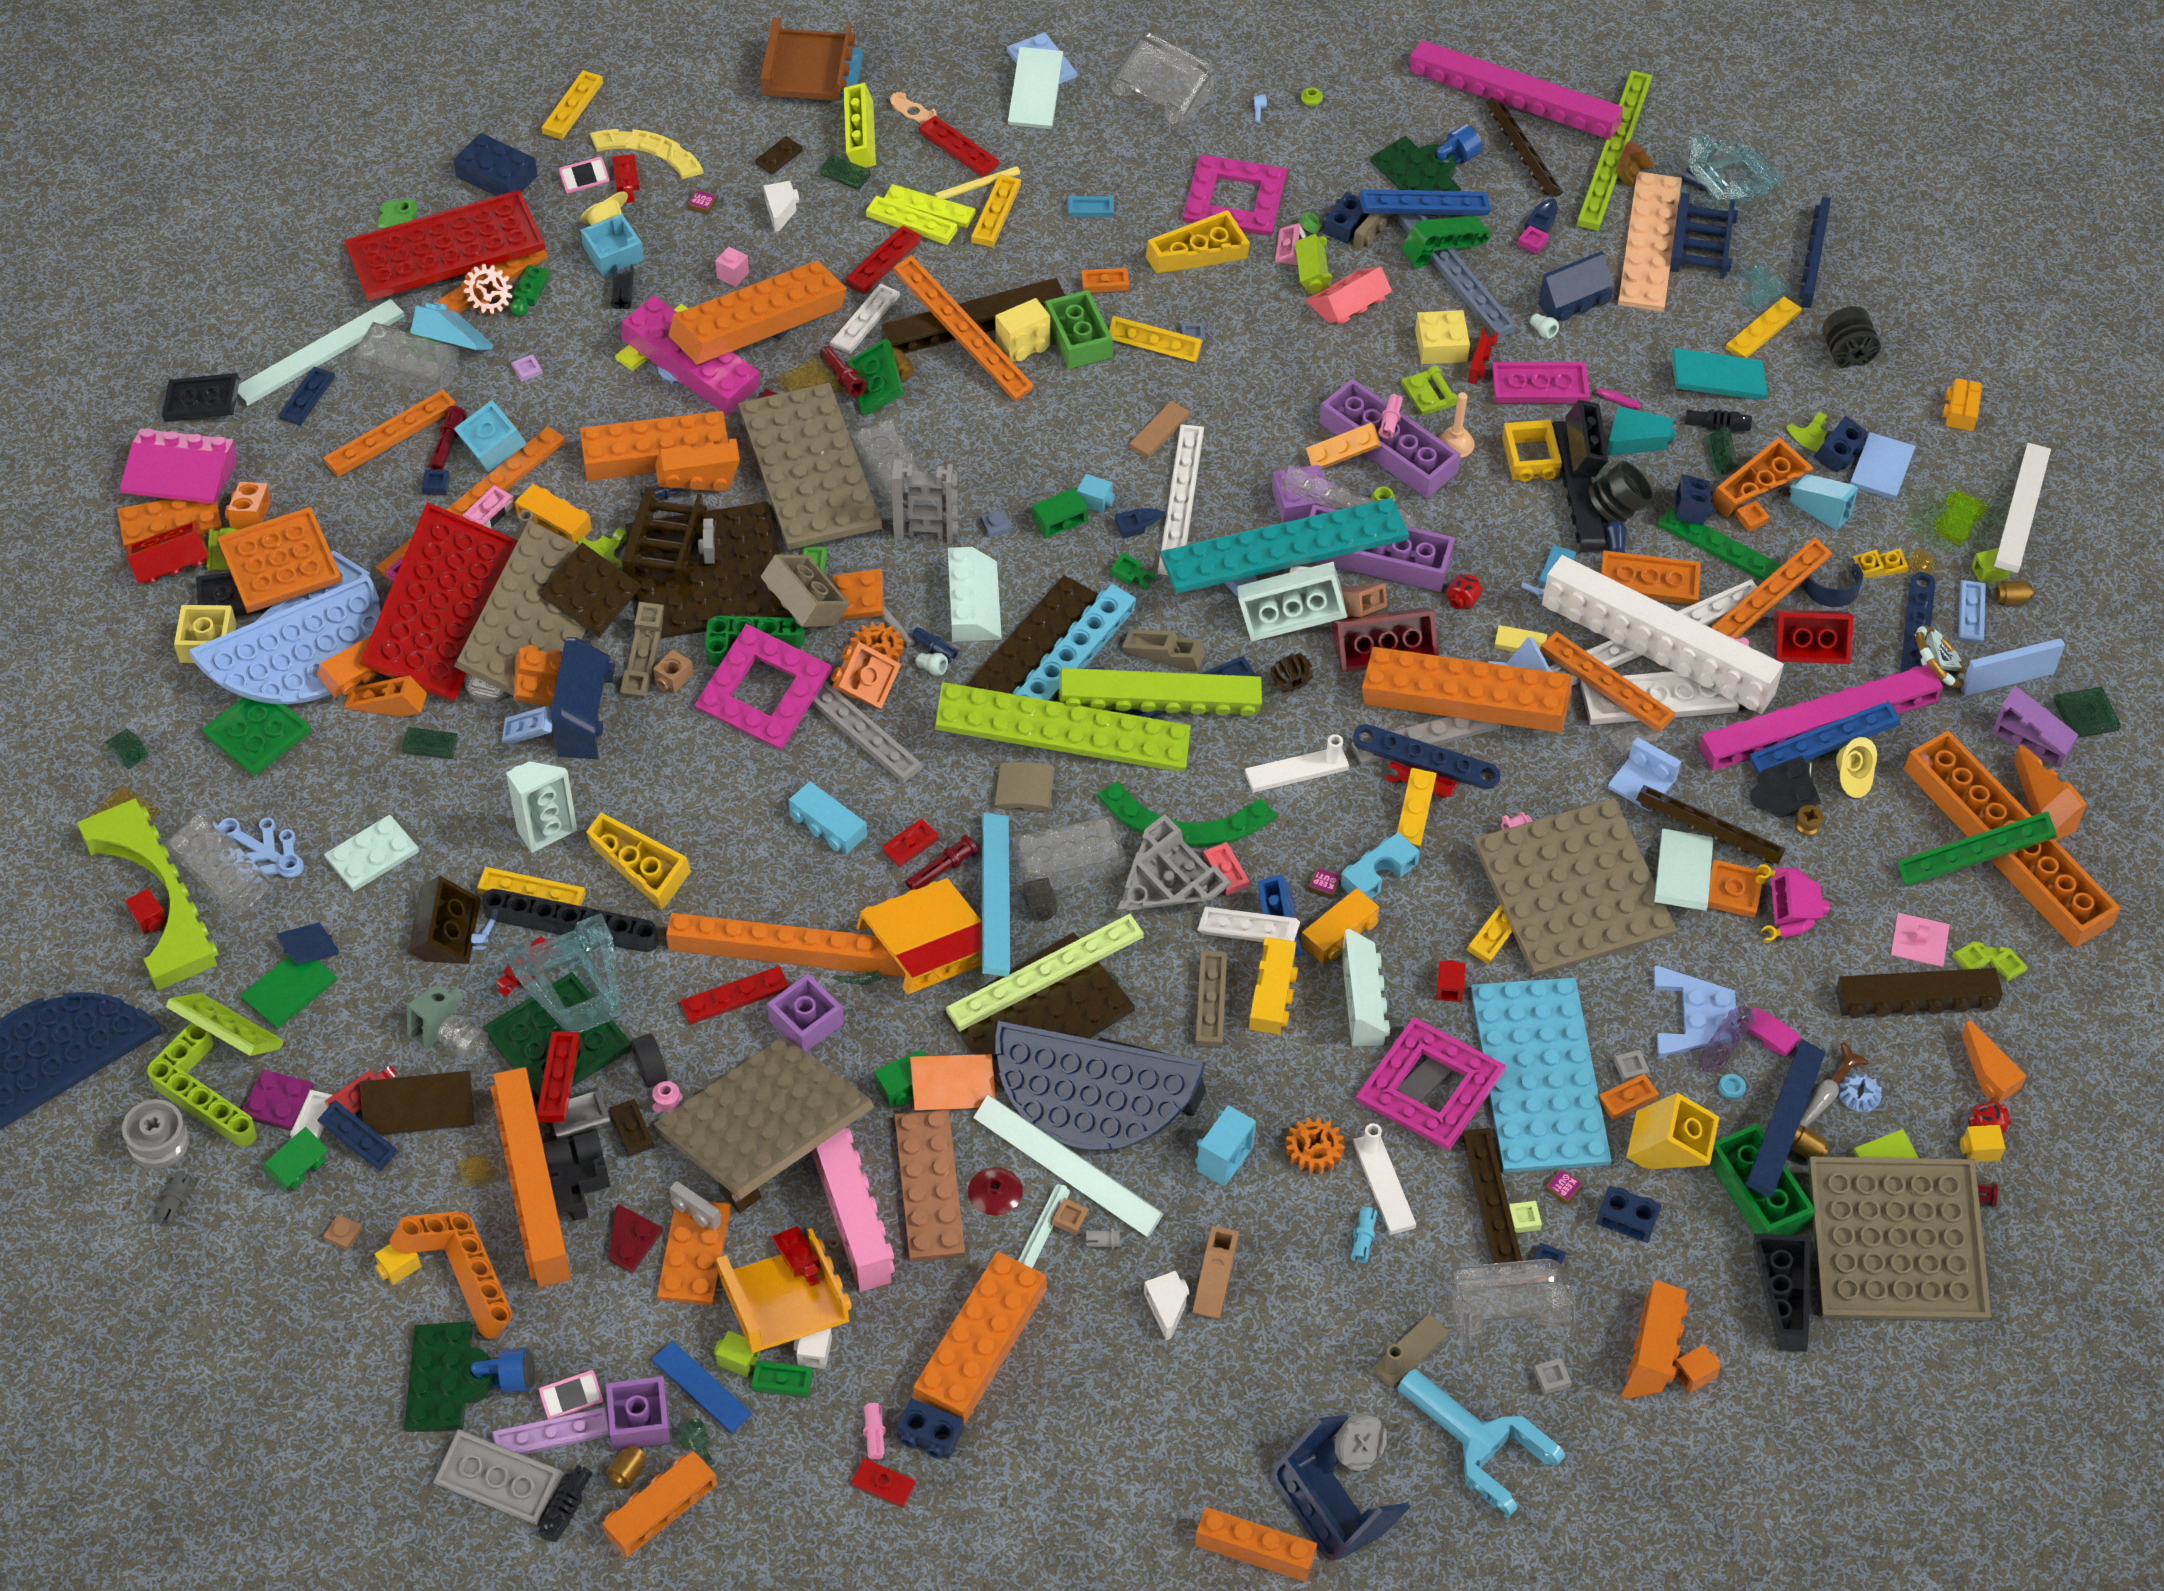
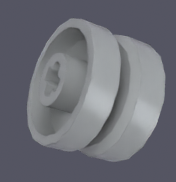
M158 1099L143 1101L134 1106L124 1118L122 1124L124 1141L133 1160L142 1167L150 1169L166 1168L178 1162L186 1153L189 1145L188 1130L184 1124L182 1114L172 1103Z

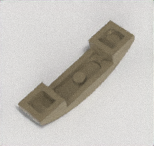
M639 602L635 619L636 630L627 670L624 671L620 690L622 695L646 697L659 649L664 605Z

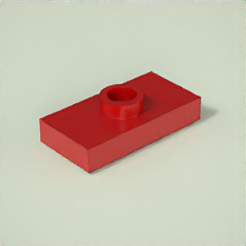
M865 1458L851 1481V1486L904 1508L916 1485V1480Z

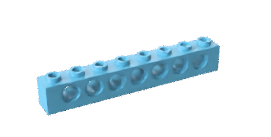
M1111 584L1106 591L1104 589L1101 590L1093 606H1087L1080 621H1075L1070 626L1066 637H1061L1056 642L1053 652L1051 654L1047 653L1042 658L1039 668L1036 671L1032 670L1028 674L1025 684L1022 687L1018 686L1013 694L1056 702L1059 698L1061 668H1085L1133 613L1136 598L1114 584Z

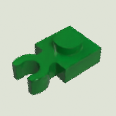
M1124 552L1121 553L1109 573L1129 586L1134 581L1143 590H1148L1150 586L1144 579L1154 581L1156 577L1151 571L1141 570L1143 563Z

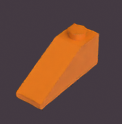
M411 676L356 686L348 694L344 709L400 717L420 714L427 692Z
M1971 1020L1966 1022L1962 1038L1981 1090L1987 1098L2001 1103L2022 1088L2027 1075Z

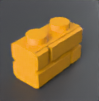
M1956 378L1952 387H1947L1945 400L1949 401V404L1945 403L1942 417L1946 418L1945 426L1974 431L1980 405L1981 383L1967 382V380Z

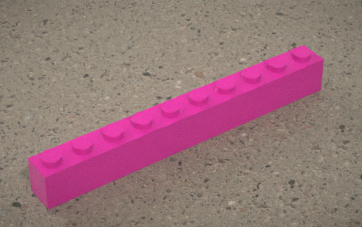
M1421 40L1410 55V71L1416 75L1425 76L1487 99L1494 97L1505 105L1610 140L1622 122L1623 106Z
M1928 665L1916 666L1909 671L1899 674L1894 673L1876 681L1871 680L1854 688L1848 687L1838 693L1826 694L1808 702H1800L1796 706L1777 709L1773 713L1755 716L1741 723H1732L1718 730H1709L1701 735L1699 749L1711 770H1717L1750 760V754L1886 701L1891 703L1897 714L1939 702L1943 686Z

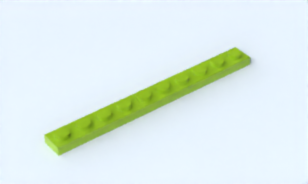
M1633 70L1630 72L1619 103L1620 106H1623L1622 122L1611 140L1607 139L1578 218L1577 226L1595 231L1600 230L1618 178L1615 172L1627 142L1631 141L1653 75Z

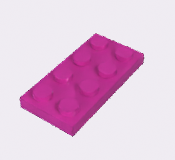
M1492 362L1491 370L1495 403H1576L1578 399L1588 402L1590 400L1586 362Z

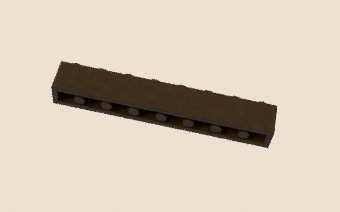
M1052 278L957 304L984 332L996 330L995 315L1035 298L1045 309V301L1063 297L1065 294L1057 278ZM930 311L881 324L882 340L887 338L891 342L892 348L900 349L904 354L956 340Z

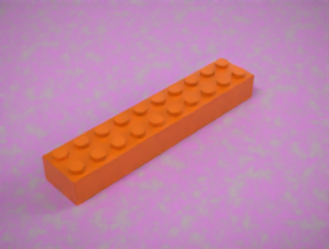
M1949 730L1909 752L1904 771L1967 837L2032 817ZM2055 839L1990 860L2074 949L2114 925L2121 907Z

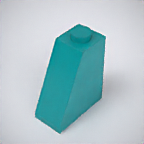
M1618 406L1608 442L1607 455L1667 450L1668 442L1673 443L1676 429L1672 428L1674 419Z

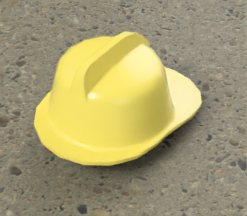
M619 192L603 202L591 206L582 214L581 222L594 225L622 214L620 208L626 202L628 194L626 192Z
M1865 737L1853 739L1848 745L1839 750L1836 757V765L1840 771L1841 786L1846 794L1853 798L1865 796L1870 791L1874 778L1877 751L1873 742Z

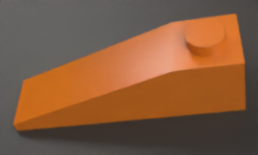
M2023 744L2019 745L2013 760L2032 815L2035 816L2049 811L2058 837L2055 840L2075 833L2087 803L2068 781L2061 782L2056 778L2057 772L2053 769H2045L2040 758Z

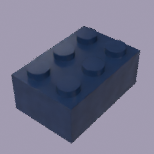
M480 133L453 159L457 178L495 196L516 190L522 192L538 176L534 157L483 133Z

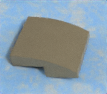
M1031 762L1001 763L995 798L996 808L1006 810L1022 807L1025 812L1049 810L1055 771L1054 766Z

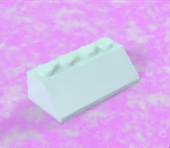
M973 547L948 548L952 642L1002 640L997 561Z
M1334 561L1238 586V599L1251 641L1347 618Z
M529 761L506 772L517 832L531 853L577 831L569 777L565 768Z
M1345 929L1342 965L1352 1046L1384 1045L1385 1036L1390 1034L1389 1020H1384V1014L1387 1013L1386 998H1381V991H1384V977L1378 973V969H1381V954L1376 953L1373 941L1351 929Z

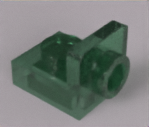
M127 728L105 742L109 750L120 757L128 770L149 757L140 738Z

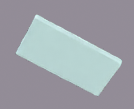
M1019 47L1008 125L1052 129L1063 51Z
M1662 829L1654 902L1707 911L1713 849L1712 837Z

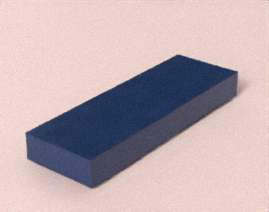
M314 366L281 411L279 418L301 426L334 380L335 373Z
M334 1100L317 1119L319 1124L379 1172L398 1153L394 1146L337 1100Z

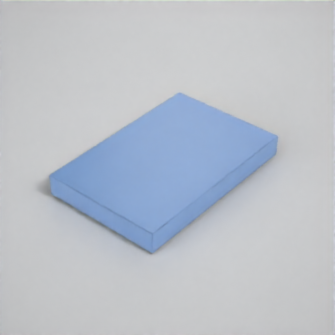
M1869 432L1850 484L1857 486L1860 490L1896 501L1915 446Z

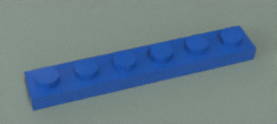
M1361 189L1359 193L1363 213L1488 215L1491 211L1486 192Z
M1886 701L1750 754V762L1758 775L1764 769L1801 755L1806 762L1842 748L1855 738H1867L1900 725V718L1891 703Z

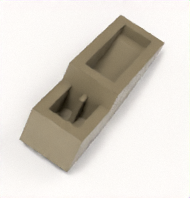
M1129 629L1122 646L1123 651L1134 656L1185 670L1198 671L1205 655L1200 639L1177 638L1175 631Z

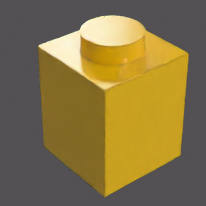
M2000 1125L1967 1127L1964 1136L1960 1139L1961 1153L1966 1154L1967 1159H1975V1162L2000 1161L2006 1149Z
M389 1244L375 1253L377 1265L374 1267L382 1280L388 1278L392 1285L421 1268L419 1256L416 1252L400 1253Z

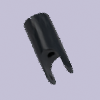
M615 264L611 305L614 309H622V301L623 309H630L632 305L633 264H631L630 272L627 274H618L617 264Z

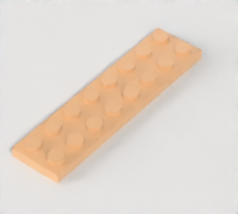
M1639 172L1636 176L1618 305L1664 312L1682 181L1680 177Z

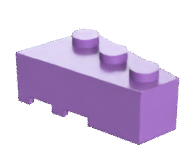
M2016 685L2002 704L1992 731L1993 735L2017 747L2023 744L2037 757L2061 768L2072 751L2078 737L2075 731Z

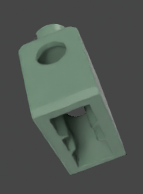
M433 986L408 1003L407 1036L428 1050L457 1020L456 1005L463 1000L462 993L454 987L447 992L439 986Z

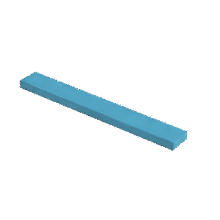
M983 813L982 973L1008 977L1010 973L1009 816Z

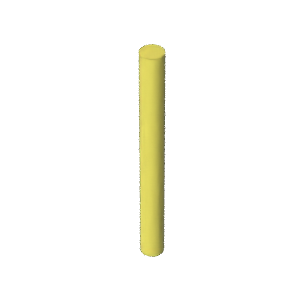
M1016 166L937 192L935 197L948 199L996 183L999 174L1009 177L1020 175V170Z

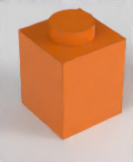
M1703 1344L1676 1360L1675 1375L1687 1391L1691 1393L1717 1378L1721 1368L1720 1361L1716 1354L1712 1351L1710 1352Z

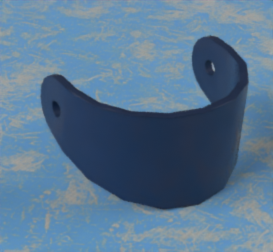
M1853 564L1852 574L1856 584L1846 589L1824 587L1816 583L1810 576L1802 584L1809 597L1818 604L1828 607H1842L1850 604L1857 598L1864 575L1860 566Z

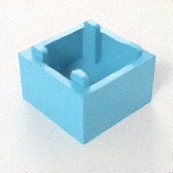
M623 214L581 229L583 248L602 276L613 273L615 264H617V269L620 270L644 260L642 242Z
M493 400L454 428L463 443L488 473L527 444L516 427Z
M1229 1105L1224 1111L1220 1110L1218 1120L1203 1140L1199 1139L1197 1141V1147H1199L1198 1156L1195 1160L1197 1171L1225 1187L1254 1147L1256 1121Z

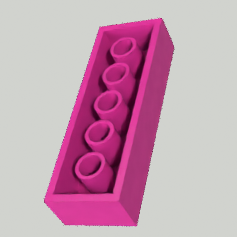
M655 295L622 321L623 341L660 368L672 374L679 382L727 415L738 407V403L743 402L759 388L760 372L733 352L697 365L668 336L673 314L678 312Z

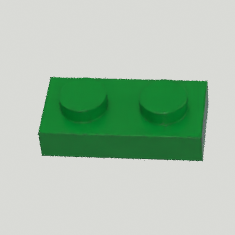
M756 1360L751 1385L752 1391L808 1398L813 1367Z

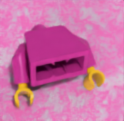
M1765 864L1758 866L1756 873H1764L1766 875H1758L1755 881L1758 884H1765L1771 878L1775 925L1780 927L1775 929L1771 925L1765 926L1760 933L1769 932L1772 937L1765 938L1762 942L1771 943L1777 936L1786 938L1801 935L1811 929L1816 921L1821 920L1823 915L1828 914L1830 902L1822 899L1820 884L1811 880L1800 869L1776 867L1775 870H1771Z

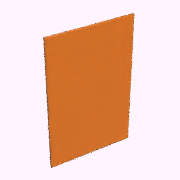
M992 1054L910 1057L914 1110L980 1108L987 1095H991L996 1099Z

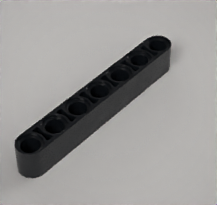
M1553 421L1552 426L1562 461L1561 470H1563L1564 474L1562 480L1564 488H1567L1568 491L1566 497L1568 506H1571L1572 513H1570L1572 524L1576 526V541L1580 544L1581 548L1579 553L1604 551L1605 535L1600 513L1589 495V487L1593 484L1592 479L1589 476L1573 473L1566 421Z
M501 889L487 890L482 896L485 916L488 919L495 920V922L640 952H651L658 946L657 927L650 920Z

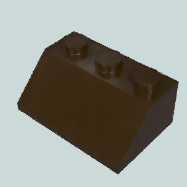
M440 875L420 886L408 953L425 962L469 964L473 946L471 937L472 934H475L481 898Z

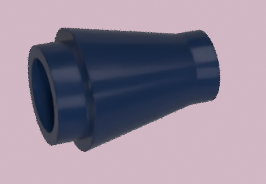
M1620 521L1607 523L1604 526V535L1609 550L1625 553L1627 528Z

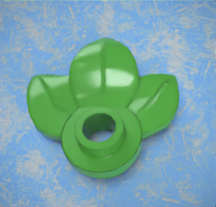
M404 199L400 202L396 200L385 202L379 207L383 214L378 218L377 228L384 229L412 221L418 213L417 204L411 199Z

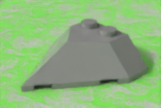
M1164 814L1148 826L1143 833L1142 843L1134 859L1125 885V892L1117 911L1212 900L1229 887L1231 881L1215 865L1209 868L1183 841L1181 830Z

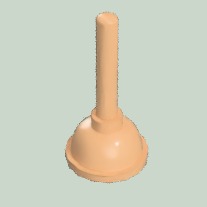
M1464 392L1458 394L1454 425L1447 428L1438 437L1441 441L1461 454L1460 458L1468 456L1474 449V440L1463 427L1467 403V394Z

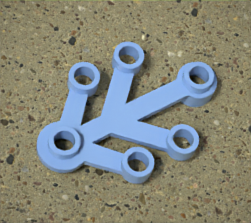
M226 818L219 823V832L224 840H235L254 851L244 854L231 853L227 855L225 863L229 869H237L242 864L266 860L275 863L260 867L257 865L248 866L245 870L248 880L257 881L261 876L280 874L285 878H294L303 871L304 864L302 859L294 854L293 843L296 837L292 830L286 829L279 834L280 842L283 844L284 855L275 851L273 831L276 826L273 819L264 818L259 822L264 844L242 832L239 822L234 818ZM267 823L272 824L269 828H263ZM230 829L234 830L232 832L226 833ZM286 835H291V836H292V837H291L290 839H288V840H284V839H283V837L286 836ZM232 859H238L234 864L229 863ZM288 865H295L291 868H286ZM251 871H258L256 875H249Z

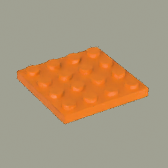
M312 507L217 537L218 544L247 613L343 582Z

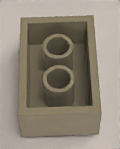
M774 555L761 575V578L767 584V588L779 598L782 606L790 611L795 617V621L802 627L836 626L850 605L809 555Z

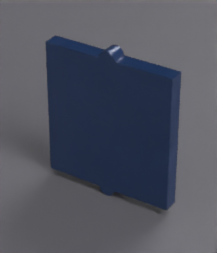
M320 922L277 933V938L284 947V953H288L296 966L339 953L338 948L331 940L332 935L327 934Z

